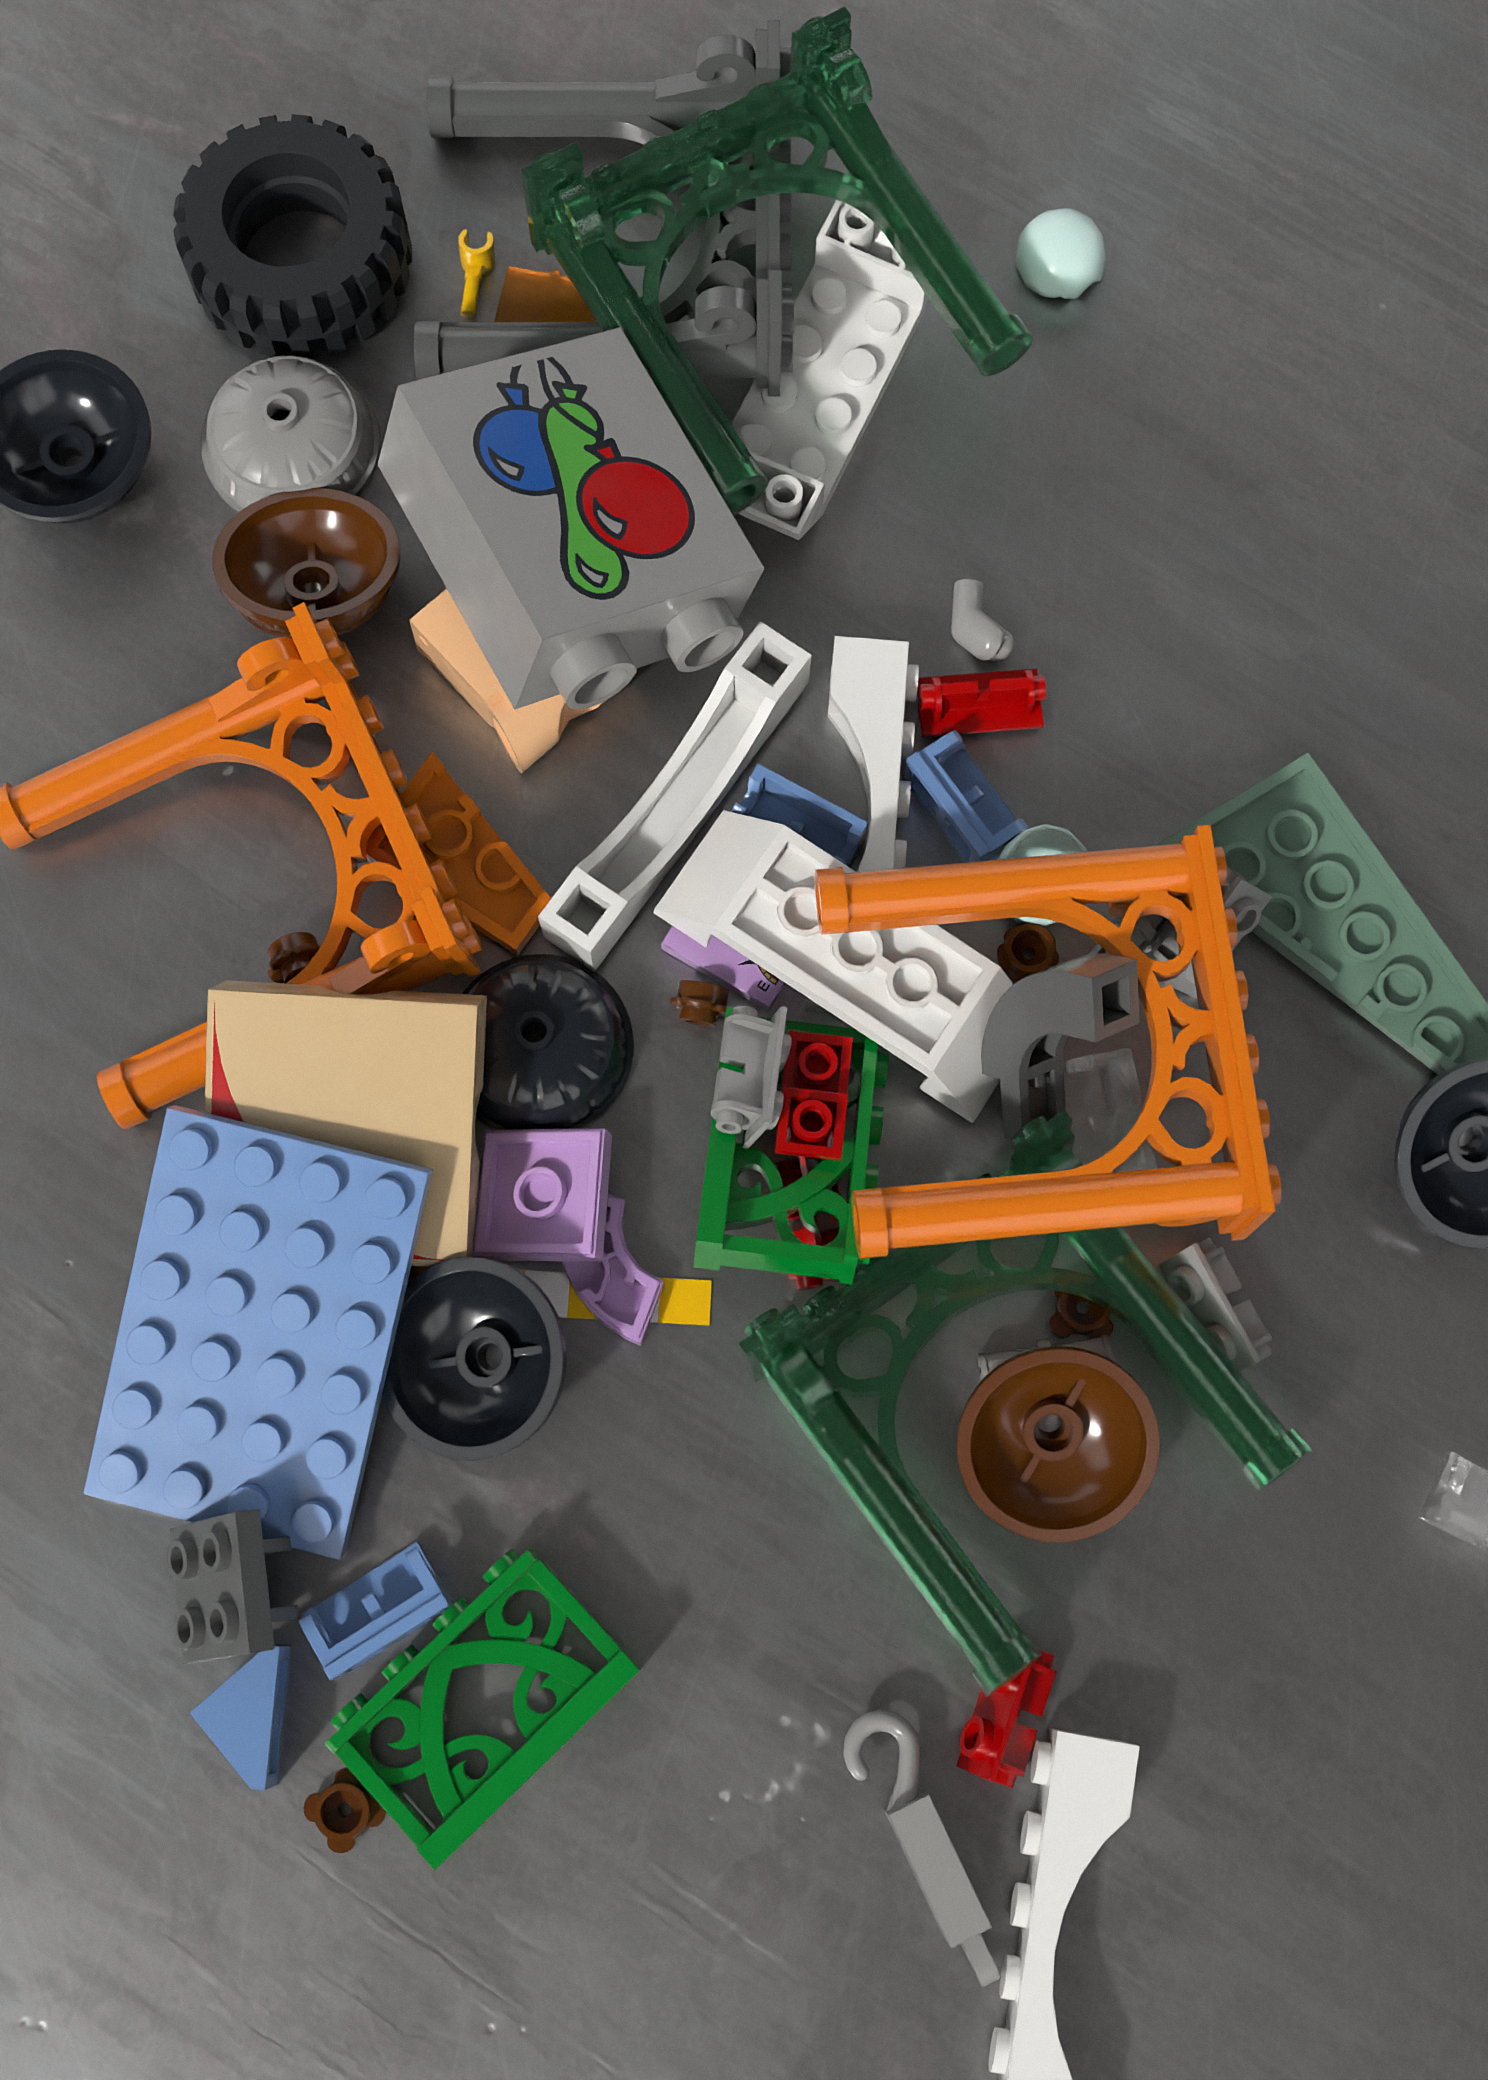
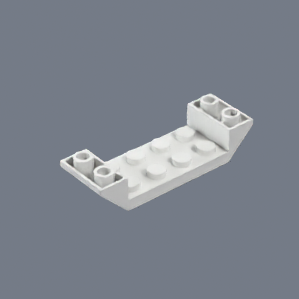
M841 190L817 236L815 264L794 303L792 372H781L780 397H768V388H756L755 378L725 438L722 439L714 435L701 459V463L731 511L797 540L822 517L920 323L947 250L950 235Z
M723 810L655 907L653 913L704 947L708 946L714 936L926 1075L919 1089L973 1123L1000 1082L998 1078L982 1074L981 1050L985 1028L993 1008L1001 996L1014 985L999 965L938 925L821 935L815 900V869L842 867L844 873H854L855 871L783 824Z

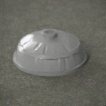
M295 355L264 358L243 367L232 375L216 394L206 414L201 433V455L210 482L222 499L238 512L250 504L276 493L311 488L339 490L359 497L372 479L381 449V435L376 413L364 391L341 371L318 360ZM280 411H291L290 415L284 420L276 421L271 419L274 414Z

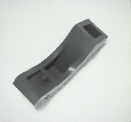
M1104 953L1078 956L1021 979L1012 985L998 1000L985 1028L981 1050V1064L983 1075L1000 1079L1005 1140L1024 1145L1067 1125L1063 1053L1067 1037L1071 1036L1091 1042H1098L1140 1023L1137 959Z

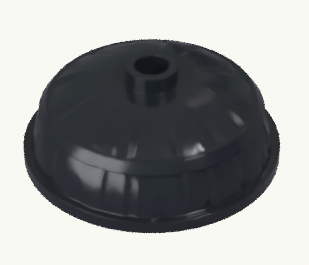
M66 349L37 352L20 358L0 370V505L17 515L33 520L50 523H75L92 519L109 511L129 494L139 479L148 458L152 434L150 415L139 389L125 372L97 355ZM74 456L83 457L77 464L65 467V463L69 458Z
M551 954L523 955L492 966L473 980L463 991L462 994L487 996L483 1088L476 1109V1118L493 1130L585 1129L600 1119L617 1101L628 1081L634 1058L633 1030L627 1009L620 996L607 980L596 971L593 972L580 962L563 956ZM531 1023H540L547 1028V1033L539 1042H528L523 1038V1031L526 1026Z
M1488 1057L1477 1058L1456 1065L1439 1074L1423 1086L1406 1108L1400 1121L1395 1141L1394 1166L1397 1185L1409 1210L1421 1224L1444 1240L1473 1248H1488ZM1472 1127L1474 1135L1471 1142L1465 1146H1459V1139L1463 1132Z
M476 1257L455 1258L435 1264L413 1277L407 1283L382 1392L384 1403L394 1421L407 1436L421 1447L437 1455L455 1460L470 1461L497 1457L524 1444L548 1420L560 1398L564 1385L567 1364L566 1342L563 1328L554 1306L547 1295L530 1277L520 1270L497 1260ZM492 1344L496 1345L502 1353L501 1363L495 1369L486 1360V1352Z

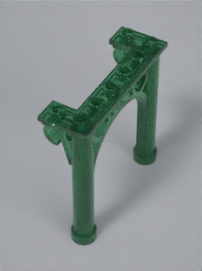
M845 6L824 17H814L804 23L800 29L792 32L790 74L770 84L763 83L754 87L745 97L719 110L706 111L693 123L668 136H658L651 139L642 149L615 163L602 164L595 168L589 176L584 177L582 150L574 142L557 152L551 151L542 154L531 165L521 169L532 246L536 252L544 249L547 255L553 253L603 332L621 327L733 515L752 505L764 493L768 480L671 334L659 305L661 282L672 256L697 227L717 213L752 198L779 193L817 194L842 201L868 216L881 229L983 376L996 375L1011 367L1027 352L1033 341L1031 333L1019 316L1007 312L879 128L866 104L872 100L871 83L861 59L851 48V14ZM790 137L804 138L814 146V150L803 165L777 162L767 154V150L774 144L781 143L784 139ZM833 149L851 175L824 168L827 163L829 150ZM753 151L752 164L755 170L749 169L748 161L740 164H727ZM692 182L688 190L679 196L680 210L675 214L673 202L666 195ZM639 214H652L664 223L657 239L651 241H627L620 238L615 233V230L623 221L630 220ZM618 263L625 266H645L642 297L639 296Z
M1063 1110L1049 1121L1044 1116H1040L1019 1130L1013 1138V1142L1016 1145L1011 1147L1009 1168L996 1177L1056 1172L1083 1166L1084 1164L1072 1153L1075 1135L1071 1131L1073 1119ZM986 1173L981 1175L977 1179L993 1177L990 1173ZM1123 1227L1042 1234L1045 1246L1034 1267H1007L1001 1265L994 1259L990 1251L993 1239L977 1240V1261L983 1273L988 1275V1277L980 1280L977 1279L974 1270L965 1274L950 1275L936 1268V1266L971 1241L896 1248L891 1253L888 1251V1256L870 1258L869 1265L859 1264L855 1270L858 1276L853 1279L852 1285L846 1284L838 1291L831 1285L816 1293L802 1307L805 1313L803 1316L794 1304L781 1313L777 1308L764 1312L745 1328L744 1333L747 1338L738 1343L748 1373L755 1382L762 1379L766 1386L772 1389L975 1669L970 1674L987 1697L1020 1675L1036 1662L1042 1654L1026 1632L1021 1630L915 1487L900 1459L895 1436L897 1402L908 1371L928 1341L952 1319L983 1301L1018 1291L1053 1290L1082 1296L1108 1309L1132 1331L1238 1464L1258 1492L1288 1472L1312 1451L1295 1428L1288 1431ZM1060 1234L1063 1235L1095 1277L1072 1270L1052 1268L1059 1247ZM913 1284L917 1292V1301L914 1310L905 1319L906 1326L912 1330L903 1341L900 1328L891 1319L873 1312ZM934 1292L947 1296V1298L934 1307ZM867 1332L883 1335L889 1340L893 1348V1354L886 1375L854 1379L840 1370L838 1356L846 1344L853 1342L857 1336ZM824 1348V1365L820 1367L813 1355ZM841 1393L852 1397L880 1396L878 1408V1436L880 1445L876 1443Z

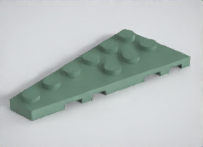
M1309 752L1157 844H1179L1184 835H1193L1197 826L1211 825L1214 847L1221 846L1223 848L1227 866L1246 879L1245 881L1272 896L1261 911L1260 920L1252 930L1253 933L1438 1075L1463 1062L1488 1057V1003Z

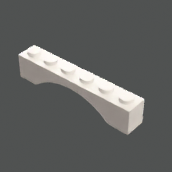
M761 621L757 624L724 668L694 723L651 786L612 833L591 854L576 865L539 914L538 918L542 934L546 940L593 972L597 970L809 684L812 657L810 653Z
M835 636L827 717L841 734L850 750L860 773L867 802L868 837L865 853L857 872L905 868L907 840H897L895 836L897 818H908L911 781L899 780L901 759H907L913 754L915 723L903 721L905 701H916L919 665L908 664L909 642ZM806 997L805 1011L830 1013Z
M1049 1727L1046 1742L1036 1741L1030 1779L1031 1783L1040 1784L1036 1812L1026 1811L1020 1841L1021 1854L1030 1855L1026 1884L1015 1883L1010 1908V1925L1019 1927L1016 1955H1005L999 1987L1000 1998L1009 2000L1005 2029L994 2028L989 2053V2072L998 2073V2080H1072L1058 2038L1053 2002L1055 1949L1064 1911L1082 1872L1103 1843L1130 1818L1140 1747L1138 1745Z

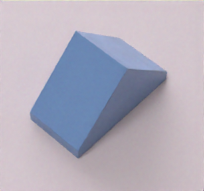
M274 1645L275 1650L258 1652L190 1712L250 1789L267 1790L278 1785L292 1645Z

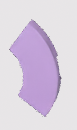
M608 1194L603 1261H562L577 1296L596 1319L617 1335L641 1346L664 1285L663 1281L643 1270L628 1251L622 1230L626 1202L622 1198Z

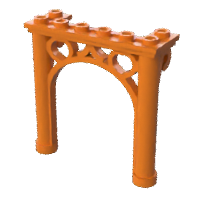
M304 602L293 607L296 616L285 621L292 638H272L246 650L237 661V667L242 678L223 690L17 786H13L10 783L0 786V838L11 850H16L196 766L215 762H238L263 768L295 786L315 808L328 833L337 872L336 903L327 935L309 964L286 984L315 985L349 994H378L393 990L410 991L449 972L454 976L465 972L469 978L481 973L473 955L483 950L479 937L468 916H463L454 899L449 901L448 899L458 894L456 886L443 860L439 859L432 863L423 842L433 838L431 830L417 803L407 807L399 787L408 784V780L393 749L383 752L375 733L383 730L384 726L368 694L358 698L351 679L360 675L357 665L345 642H340L330 620L327 618L318 622ZM326 698L331 710L314 703ZM276 722L273 728L270 749L237 740ZM320 723L326 727V732L331 737L332 742L331 753L327 760L319 766L311 768L302 767L291 761V740L296 730L304 724ZM350 754L369 797L361 799L346 798L339 794L331 785L347 768ZM329 784V785H328L325 789H323L322 791H321V789L317 786V785ZM339 814L347 820H352L347 829ZM382 825L401 866V870L389 863L383 862L364 864L357 870V863L368 862L366 856L368 839L373 831ZM390 881L397 886V893L402 897V914L393 925L382 929L373 928L357 917L361 896L372 883ZM354 932L363 938L364 941L360 946L363 956L335 969L347 948L352 933ZM207 1022L97 1073V1083L102 1098L112 1117L122 1129L128 1130L151 1119V1111L205 1087Z
M1211 825L1197 826L1193 835H1184L1179 844L844 873L842 867L815 869V900L821 935L1015 917H1035L1060 922L1075 928L1101 945L1109 954L1137 959L1139 999L1147 1018L1151 1039V1075L1144 1105L1132 1129L1113 1149L1086 1165L1063 1171L853 1190V1226L859 1259L888 1256V1249L1153 1223L1167 1227L1187 1226L1216 1219L1219 1234L1231 1233L1232 1241L1245 1240L1276 1212L1275 1205H1278L1281 1201V1181L1276 1165L1267 1163L1264 1139L1269 1137L1270 1116L1266 1101L1263 1098H1256L1253 1074L1258 1072L1259 1052L1254 1035L1245 1033L1242 1010H1246L1248 1005V987L1244 972L1242 970L1235 971L1231 948L1235 947L1237 943V922L1233 909L1224 908L1221 886H1224L1226 883L1227 863L1223 848L1221 846L1214 847ZM1108 903L1109 913L1112 916L1123 919L1119 927H1117L1104 916L1085 905ZM1161 915L1169 920V924L1174 925L1177 932L1176 940L1179 945L1178 956L1165 962L1155 961L1147 957L1130 940L1136 921L1142 916ZM1192 962L1199 1010L1184 1004L1175 994L1172 983L1161 988L1158 982L1175 979ZM1172 1026L1181 1030L1176 1035L1174 1040L1172 1035ZM1205 1042L1211 1085L1198 1078L1182 1077L1171 1082L1172 1072L1180 1074L1184 1069L1187 1051L1195 1044ZM1187 1097L1197 1101L1202 1106L1207 1117L1206 1125L1209 1129V1138L1204 1146L1195 1149L1185 1148L1177 1144L1158 1118L1171 1099ZM1145 1140L1149 1142L1164 1161L1174 1165V1167L1114 1172L1133 1156ZM1222 1148L1224 1162L1212 1163L1211 1159Z

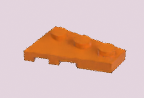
M431 751L401 794L407 807L417 803L431 830L433 838L423 843L432 863L442 859L453 879L458 894L449 897V901L452 899L456 901L463 916H468L476 930L519 956L540 926L538 916L551 900V897L510 846L503 842L482 816L480 809L467 793L460 789L448 774L442 762ZM381 825L373 831L368 839L366 847L367 860L371 863H389L401 870V866Z

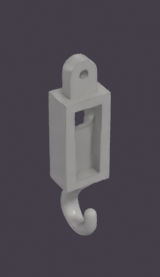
M881 1709L866 1712L851 1724L845 1736L843 1756L847 1769L859 1781L868 1778L870 1771L867 1764L863 1761L861 1750L864 1741L872 1733L887 1732L898 1741L900 1754L897 1779L888 1806L884 1811L945 1940L951 1948L959 1944L962 1945L974 1973L983 1988L1001 1978L981 1935L982 1932L992 1928L929 1794L924 1790L918 1792L920 1745L917 1732L908 1720L896 1712Z

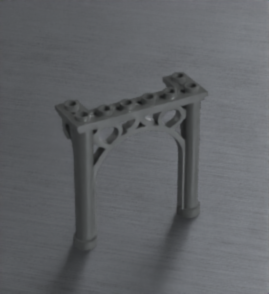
M768 20V29H756V54L753 46L739 36L728 34L713 36L705 40L697 50L696 71L656 79V82H455L453 76H429L427 81V114L431 138L614 137L644 144L667 157L689 180L698 196L703 211L705 230L697 260L683 283L669 297L652 309L627 319L609 322L416 321L414 328L416 379L421 380L621 327L651 378H756V388H768V397H780L781 372H792L794 335L792 283H782V271H791L792 233H780V222H791V184H780V173L791 172V136H779V126H790V89H780V85H791L792 47L780 46V20ZM676 132L695 133L687 142ZM718 144L732 145L742 153L741 163L737 167L726 171L711 168L702 157L709 148ZM753 180H755V211L745 210L735 205L728 197L746 189ZM720 223H721L722 226L724 227L721 232H720ZM756 244V276L754 277L743 265L728 260L735 250L745 245ZM686 315L690 318L689 320L679 321Z

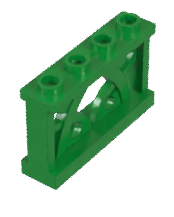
M726 1006L725 1018L732 1015L735 1007ZM758 1017V1018H761V1019H764V1020H767V1021H769V1020L771 1019V1018H765V1017ZM786 1020L785 1034H788V1030L853 1038L850 1067L853 1071L854 1079L847 1089V1109L856 1104L853 1133L845 1121L841 1161L824 1159L805 1176L783 1188L782 1179L777 1167L764 1153L752 1146L748 1149L741 1148L742 1143L736 1142L737 1134H743L744 1129L735 1134L723 1133L716 1129V1120L712 1118L696 1236L694 1268L720 1271L721 1265L839 1280V1283L852 1285L857 1263L869 1265L870 1258L859 1259L853 1226L852 1191L877 1188L879 1165L867 1164L869 1145L880 1146L884 1107L872 1106L874 1088L885 1089L889 1051L878 1050L876 1042L854 1028ZM719 1061L718 1071L723 1067L741 1073L742 1068ZM784 1068L778 1074L776 1090L780 1092ZM850 1169L846 1201L842 1196L830 1189ZM747 1170L759 1171L766 1180L769 1194L761 1196L760 1181L755 1187H742L738 1182L739 1175ZM799 1211V1218L803 1226L807 1230L818 1234L819 1229L815 1225L814 1217L820 1213H829L837 1220L839 1233L827 1245L805 1244L792 1232L787 1216ZM774 1222L778 1240L724 1233L727 1230L745 1229Z
M513 1549L504 1554L482 1576L490 1585L471 1604L463 1596L457 1599L433 1622L432 1625L439 1634L421 1652L412 1644L408 1646L381 1672L389 1682L369 1701L362 1693H359L330 1721L338 1731L325 1742V1745L333 1754L338 1756L417 1846L416 1850L434 1870L451 1856L642 1669L533 1549H528L520 1557ZM525 1589L535 1590L545 1596L549 1602L551 1609L550 1627L540 1645L526 1642L534 1626L533 1616L529 1608L523 1623L510 1625L505 1621L503 1616L504 1606L508 1599L518 1591ZM485 1615L486 1627L493 1640H478L455 1644ZM567 1616L609 1661L598 1673L569 1655L554 1650L563 1633ZM479 1664H510L525 1667L517 1681L513 1698L516 1722L523 1736L527 1739V1742L517 1752L503 1740L483 1734L462 1736L446 1744V1700L454 1669ZM427 1671L421 1697V1706L410 1700L397 1699ZM539 1671L550 1674L540 1685L539 1690L548 1688L556 1695L555 1706L552 1710L545 1713L534 1711L528 1703L530 1687ZM395 1716L401 1719L405 1725V1733L402 1739L387 1744L393 1748L405 1750L415 1747L420 1743L422 1759L406 1767L394 1768L382 1765L374 1758L370 1748L371 1734L375 1726L387 1717ZM479 1749L487 1756L488 1768L484 1776L473 1779L465 1772L467 1760L460 1762L451 1770L448 1758L465 1750ZM425 1773L430 1791L445 1822L435 1831L394 1784L409 1781Z

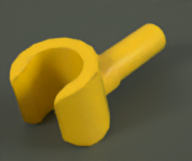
M464 229L458 237L461 266L465 270L464 278L466 279L461 315L467 318H474L482 275L489 273L495 265L494 241L492 233L488 232L487 243L479 249L470 248L468 229Z

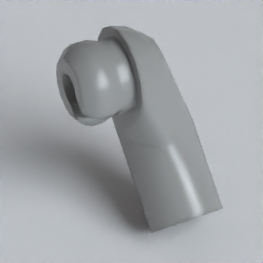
M974 579L956 581L954 583L951 633L954 640L972 655L983 661L1001 662L1005 660L1013 650V637L1009 631L1002 629L997 622L982 612L984 584Z

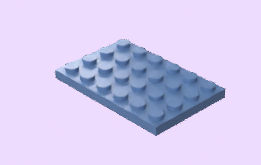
M177 1105L168 1107L83 1494L190 1522H198L237 1511L260 1509L263 1539L290 1537L292 1548L340 1560L346 1553L433 1169Z

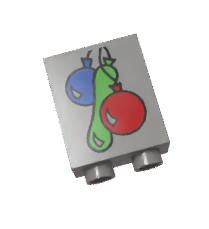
M621 327L398 385L378 466L514 709L560 694L571 709L589 708L606 701L620 692L632 680L637 668L671 658L678 671L693 672L719 661L739 644L744 631L737 620L765 568Z

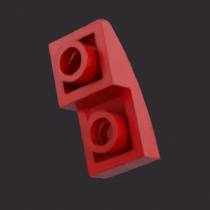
M788 1030V1035L791 1036V1048L783 1070L781 1092L783 1093L784 1100L778 1120L775 1153L841 1161L853 1038Z

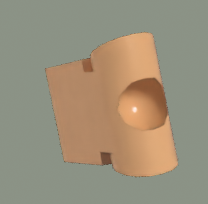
M447 588L409 620L417 651L491 727L495 728L506 752L521 774L560 741L562 732L571 719L594 710L604 703L602 702L585 709H571L560 694L514 709Z

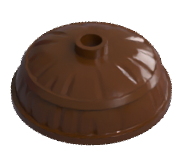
M310 488L299 491L280 492L267 496L237 513L224 526L215 542L212 566L216 583L223 596L232 606L238 609L240 614L249 623L260 630L277 637L292 638L285 621L296 616L293 607L304 602L318 622L328 618L337 635L340 636L362 625L382 606L398 573L401 553L397 532L389 518L378 507L361 497L347 492L324 488Z
M1053 1346L1033 1349L1018 1354L995 1367L981 1380L963 1408L957 1430L956 1449L960 1473L970 1496L977 1506L996 1524L1014 1534L1032 1540L1071 1542L1097 1535L1111 1528L1130 1514L1139 1504L1149 1489L1157 1469L1160 1435L1157 1419L1149 1399L1138 1382L1125 1369L1109 1358L1089 1350ZM1053 1414L1062 1418L1060 1427L1054 1431L1046 1432L1039 1428V1422L1047 1415Z

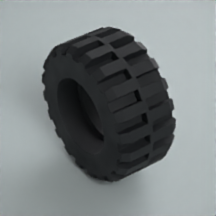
M292 114L291 121H278L276 115L258 118L260 125L245 130L243 124L226 132L228 139L222 144L218 145L213 141L199 154L202 161L201 166L197 167L192 164L181 181L184 193H179L175 198L173 216L177 224L173 230L176 247L198 303L202 304L207 318L217 329L227 330L230 340L243 348H251L256 343L260 355L268 357L280 356L282 352H292L295 356L314 359L313 352L328 349L331 356L347 350L345 342L355 337L359 342H363L376 332L374 322L378 318L383 322L387 321L398 307L395 295L401 296L406 292L410 279L408 265L412 262V244L399 186L395 185L393 172L385 159L375 155L373 145L360 135L354 133L348 139L345 126L325 119L322 126L313 123L312 116ZM299 211L318 212L329 215L346 225L343 234L332 248L320 257L304 264L282 267L271 266L257 262L244 254L253 235L263 225L284 214Z

